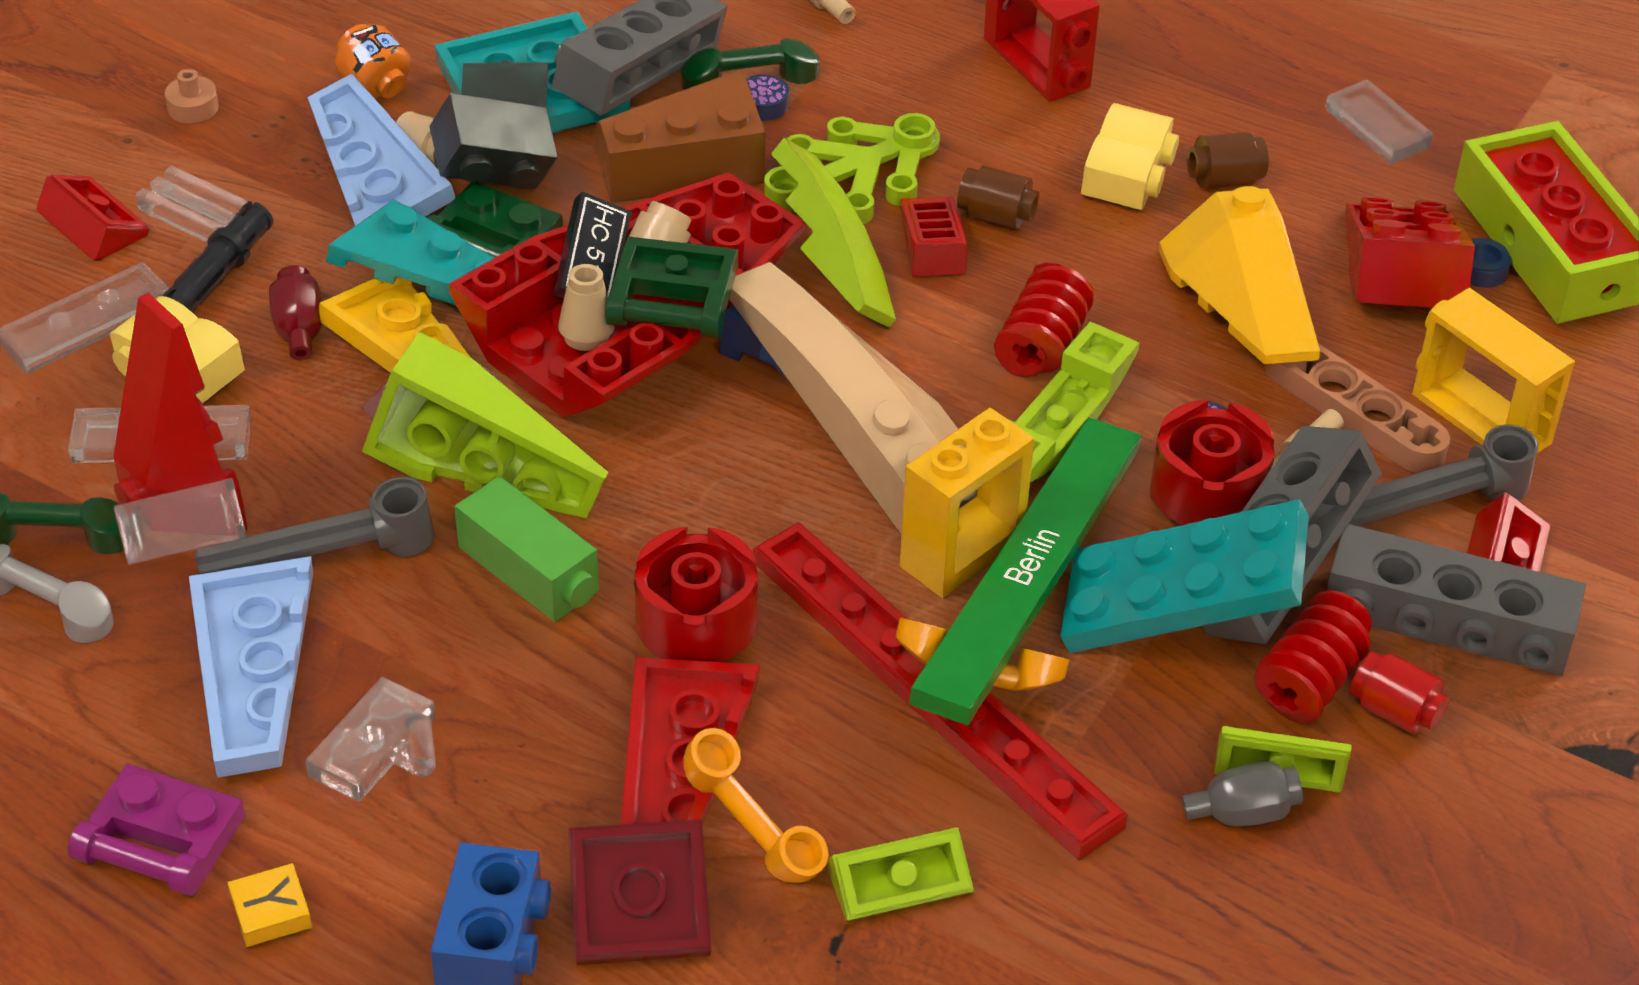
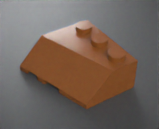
M743 69L600 120L592 129V140L611 203L651 198L727 172L746 184L764 182L765 130Z

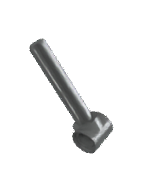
M1516 425L1494 427L1486 434L1483 444L1473 446L1470 449L1467 459L1374 486L1348 524L1363 525L1475 490H1479L1484 496L1492 500H1496L1504 493L1511 495L1516 500H1520L1528 493L1538 442L1535 436L1523 427Z
M391 478L380 484L372 497H368L370 508L201 547L195 552L199 574L297 559L378 540L380 550L386 549L389 553L396 556L419 554L431 545L435 536L426 489L421 482L414 478Z

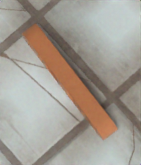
M1319 343V360L1264 364L1266 374L1273 381L1322 414L1327 409L1337 411L1343 418V428L1361 431L1368 445L1404 469L1420 473L1445 464L1450 435L1441 423ZM1335 382L1344 385L1348 390L1332 392L1323 389L1319 384ZM1371 410L1386 413L1391 419L1384 422L1374 421L1367 418L1363 413Z

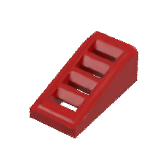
M953 196L901 199L900 208L912 276L966 274L968 247Z

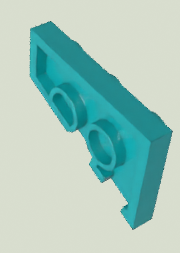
M393 199L329 244L326 262L345 268L349 260L375 269L373 278L394 284L397 277L426 286L428 296L456 305L449 293V283L495 257L463 240L457 234L432 222L411 207Z

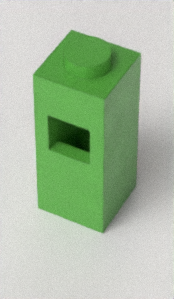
M498 476L454 506L458 547L552 621L556 622L574 608L584 606L599 591L597 549L501 476Z

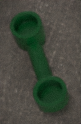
M790 38L782 39L780 44L727 51L707 48L696 52L684 63L681 70V85L683 90L722 77V71L780 64L779 71L783 79L795 84H804L815 80L819 76L820 58L816 51L806 43Z
M0 493V544L7 545L13 540L17 532L16 525L83 527L88 546L100 554L119 553L127 549L134 541L135 531L128 510L112 499L103 497L90 498L84 501L83 504L10 501L7 494Z

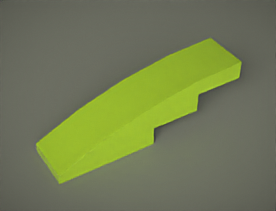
M783 138L771 155L798 183L797 187L785 201L813 231L800 249L858 313L889 328L896 320L884 272L866 228L841 186L816 155Z

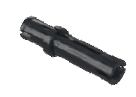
M252 201L246 202L225 227H219L214 230L208 238V245L205 250L186 268L162 296L179 302L193 313L233 268L241 267L249 259L252 246L273 225L271 213L258 202L252 204Z

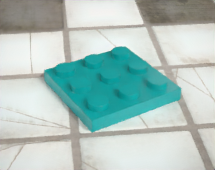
M577 11L434 45L436 62L454 94L546 107L552 134L558 133L561 130L599 122L600 120L630 110L629 99L607 113L599 115L552 87L557 66L554 63L557 49L565 39L572 38L588 29Z

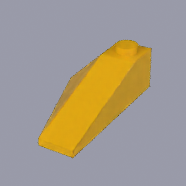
M1243 186L1234 191L1215 192L1159 242V253L1170 279L1180 288L1190 286L1199 295L1198 305L1207 313L1216 310L1229 322L1228 332L1263 364L1319 360L1320 348L1284 221L1268 188L1259 189L1252 186Z

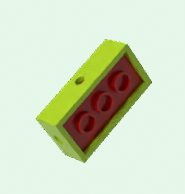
M1559 121L1466 140L1464 142L1454 186L1455 193L1489 237L1502 244L1508 250L1512 258L1511 265L1556 324L1639 305V217Z

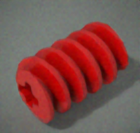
M1044 262L1035 265L1032 274L1029 276L1024 289H1022L1017 302L1014 304L1009 317L1005 320L1003 328L995 340V355L1000 364L1011 374L1021 377H1032L1039 373L1054 372L1060 368L1063 352L1077 337L1080 327L1094 303V289L1089 281L1077 271L1058 263Z
M1331 590L1317 593L1308 602L1307 607L1296 617L1295 622L1283 633L1282 638L1274 644L1271 651L1261 660L1254 675L1256 688L1276 712L1291 721L1302 724L1313 723L1320 717L1323 707L1327 706L1334 699L1335 692L1345 685L1347 677L1358 668L1359 662L1370 652L1371 640L1368 633L1371 631L1372 620L1368 609L1355 598L1343 592Z

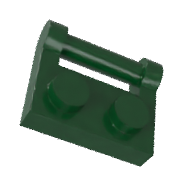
M471 182L438 216L433 214L427 217V219L457 234L463 240L495 258L533 236L563 227L562 214L477 182Z
M628 236L608 296L606 323L625 327L627 322L652 323L660 326L701 330L703 337L720 338L724 326L725 311L739 266L738 249ZM633 294L705 302L704 308L636 300L632 299Z

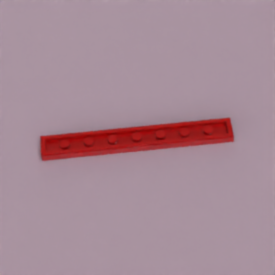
M800 522L753 548L756 566L909 705L911 687L925 665L911 655L896 639L899 619L908 618ZM991 692L988 693L968 726L909 705L1078 861L1126 829L1128 814Z

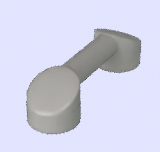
M0 544V596L9 592L14 586H17L58 605L66 635L71 640L79 643H91L101 640L111 632L114 625L111 605L107 596L100 588L83 581L64 582L13 558L10 546Z

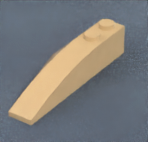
M771 262L737 275L729 297L730 301L902 535L905 466L954 433L958 428L935 399ZM956 445L957 447H960L962 449L965 448L961 445ZM977 489L960 501L959 508L977 496Z

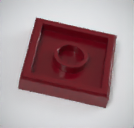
M702 819L569 828L576 965L711 956Z

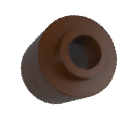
M1248 132L1199 136L1195 141L1194 147H1190L1187 153L1189 175L1191 178H1196L1199 186L1202 188L1251 185L1255 179H1262L1266 176L1269 166V154L1265 140L1262 137H1253Z
M981 166L979 170L969 167L965 171L960 183L957 207L968 211L969 217L1018 230L1024 220L1028 222L1033 220L1040 194L1039 191L1033 190L1032 178L987 166Z

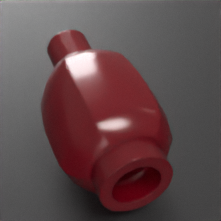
M291 265L282 268L277 274V280L269 287L270 313L276 332L284 341L289 343L290 357L295 360H305L312 355L311 339L321 329L319 303L323 302L322 293L317 281L310 275L308 269L299 265Z

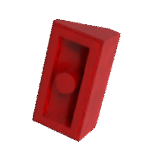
M51 175L46 177L37 204L38 213L92 260L103 259L148 236L150 228L91 176Z
M1504 493L1478 512L1467 554L1540 572L1550 524L1511 495Z

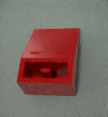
M1381 197L1361 198V204L1347 203L1346 221L1350 286L1356 302L1433 308L1440 301H1448L1470 288L1475 245L1454 212L1446 210L1447 205L1444 203L1427 200L1415 201L1414 208L1395 207L1392 200Z

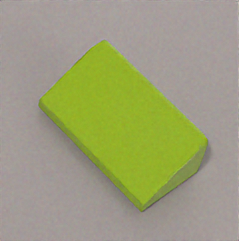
M1222 726L1218 737L1214 774H1219L1240 765L1273 761L1282 768L1295 766L1301 787L1342 792L1351 754V744Z
M958 827L832 855L828 858L826 864L846 921L974 892Z

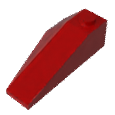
M148 292L138 297L113 455L119 481L114 484V492L119 503L128 510L130 515L137 513L154 531L239 535L248 529L241 488L235 471L229 467L222 470L213 445L221 442L223 437L218 423L210 419L206 408L196 396V394L204 390L205 386L184 326Z

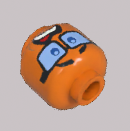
M359 24L350 28L341 36L336 47L335 66L343 78L353 74L374 99L380 96L391 98L403 90L407 83L406 77L411 68V59L409 53L389 30L382 25Z

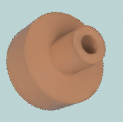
M194 69L181 70L177 74L178 79L171 82L165 89L164 95L168 115L177 122L186 124L200 123L213 117L219 109L215 84L208 78L198 76V72Z

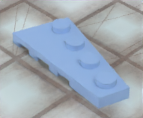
M353 74L307 97L355 226L393 199L411 207L425 217L451 203L456 198L452 184L445 177L440 176L439 170Z
M311 556L189 576L211 746L217 778L282 767L314 573Z

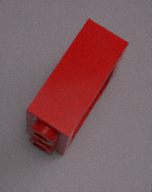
M986 0L983 39L1048 102L1091 87L1100 5L1095 0H1008L1004 6L1003 4L1007 0ZM1037 9L1052 22L1051 38L1036 25Z

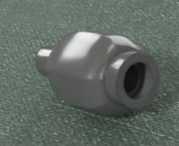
M1261 761L1240 765L1220 772L1212 778L1207 786V790L1182 795V803L1187 820L1213 816L1225 825L1250 826L1277 821L1286 817L1290 812L1291 806L1303 804V793L1295 766L1282 768L1273 761Z

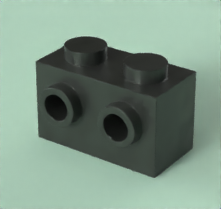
M450 93L429 125L441 177L463 179L469 182L479 181L509 185L516 188L536 189L558 158L546 107Z

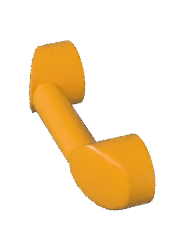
M900 618L896 639L911 655L926 666L947 634L948 629ZM1021 648L1017 666L1006 664L993 686L1011 691H1024L1058 683L1065 679L1070 660Z
M708 728L700 731L688 744L684 754V771L689 782L701 792H713L766 851L765 864L768 871L774 877L784 882L795 884L813 879L822 871L828 861V847L823 837L814 829L806 826H795L784 833L732 776L741 759L740 748L736 740L729 733L721 729Z

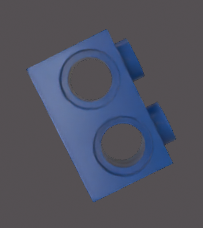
M460 842L431 948L435 985H520L522 975H533L538 955V935L532 934L535 920H546L551 900V880L541 879L539 851Z

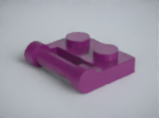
M126 764L88 821H82L75 827L69 840L68 855L70 858L84 863L93 864L96 860H100L168 882V887L171 891L193 896L199 890L244 819L243 801ZM117 833L180 853V855L174 857L113 836Z

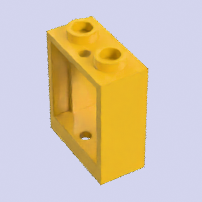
M1471 288L1466 289L1448 301L1442 300L1437 303L1429 312L1425 321L1427 331L1422 352L1416 361L1417 375L1412 395L1479 444L1484 443L1486 434L1494 427L1516 425L1527 429L1535 436L1538 442L1537 453L1550 446L1553 442L1575 360ZM1468 345L1517 379L1511 402L1463 369Z
M990 407L905 466L900 567L943 599L995 561L1027 512L1034 437ZM956 445H961L965 448L962 449L960 447H957ZM977 489V496L959 508L960 501Z

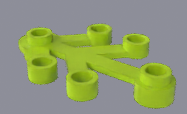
M908 113L900 116L895 121L893 127L856 122L848 117H836L827 124V141L816 140L804 134H795L787 138L789 141L816 155L818 159L834 161L824 166L837 182L855 175L851 191L846 193V196L863 224L870 222L874 217V197L872 194L881 164L899 157L896 173L889 175L886 179L885 196L889 203L900 206L901 199L917 198L918 181L915 176L919 161L934 154L940 145V133L936 129L935 122L930 117L919 113ZM857 140L877 143L870 147L856 145ZM782 166L773 168L764 177V195L787 211L794 213L795 211L785 200L797 187L798 183Z

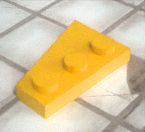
M397 277L394 284L374 278L319 303V315L322 324L390 373L419 331L469 356L448 325L441 324L431 313V301L424 292H416L412 286V281Z

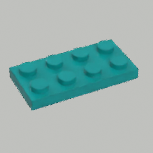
M1298 499L1079 548L1073 556L1060 634L1061 640L1068 651L1073 653L1300 606L1309 515L1304 505Z

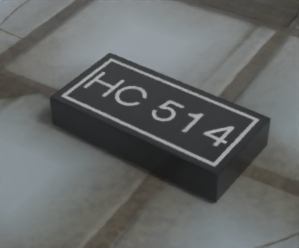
M583 191L574 198L553 295L564 299L569 280V271L577 265L591 264L602 270L607 296H609L624 250L632 211Z

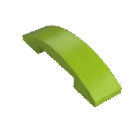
M1090 321L1063 352L1061 370L1016 422L1011 421L1034 437L1030 482L1042 477L1059 463L1088 417L1097 420L1129 370L1138 353L1140 342Z

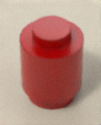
M1375 651L1370 652L1359 666L1350 687V694L1361 700V708L1414 736L1418 735L1424 727L1430 730L1435 729L1443 718L1449 704V697L1443 694L1445 687L1443 679L1392 653H1387L1383 656Z

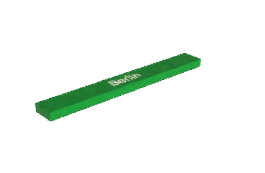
M1088 417L911 687L909 705L967 726L970 724L1139 452L1142 434Z

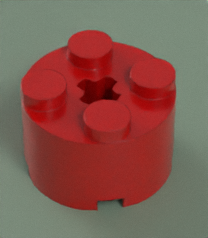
M1197 400L1178 406L1164 417L1156 442L1149 493L1151 499L1167 517L1180 525H1186L1209 518L1242 512L1273 468L1275 456L1273 431L1267 422L1252 410L1230 402L1228 410L1209 408L1210 400Z
M688 527L675 528L654 537L639 552L634 575L636 630L643 644L652 653L663 659L723 662L739 654L756 636L758 630V573L754 553L740 538L717 528L708 527V535L688 534Z

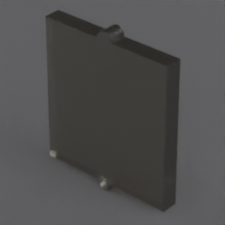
M502 60L501 63H463L461 95L546 107L547 110L548 62L511 63L509 60Z

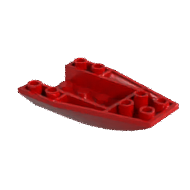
M729 172L622 207L632 211L626 240L634 227L640 211L647 212L651 201L662 203L691 218L687 229L691 236L687 243L738 249L739 266L736 276L769 262L774 265L805 231V222ZM568 225L533 236L449 283V293L487 362L563 418L606 403L687 353L703 337L701 330L660 326L652 323L627 322L625 327L615 326L609 339L591 351H581L570 347L558 329L564 299L553 295ZM633 294L632 299L702 308H704L705 302ZM729 299V301H728L726 311H727V310L730 308V306L732 305V302L730 301V299Z

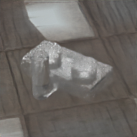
M381 677L306 759L308 776L359 802L393 764L417 776H429L436 767L431 725L435 718L434 702L393 681Z

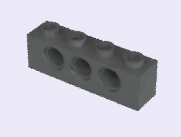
M639 0L632 5H627L616 14L603 21L596 22L592 27L572 38L565 39L561 43L554 58V63L557 66L552 87L597 114L603 115L680 70L689 57L696 52L707 48H717L728 5L719 0Z
M1302 426L1242 512L1267 505L1301 500L1309 515L1303 591L1382 475V472L1361 431ZM1291 607L1203 625L1202 627L1207 636L1266 645Z
M1348 524L1340 539L1327 590L1343 592L1358 600L1368 609L1372 620V627L1563 676L1577 629L1586 583Z

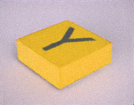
M293 863L228 882L230 897L246 947L312 928L310 913Z

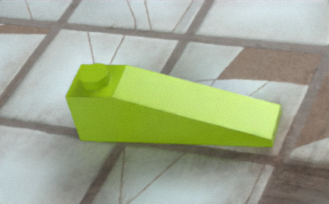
M420 331L390 373L361 451L416 479L433 482L436 476L462 481L464 482L465 490L476 492L498 476H501L540 507L582 518H587L608 474L607 470L475 360Z

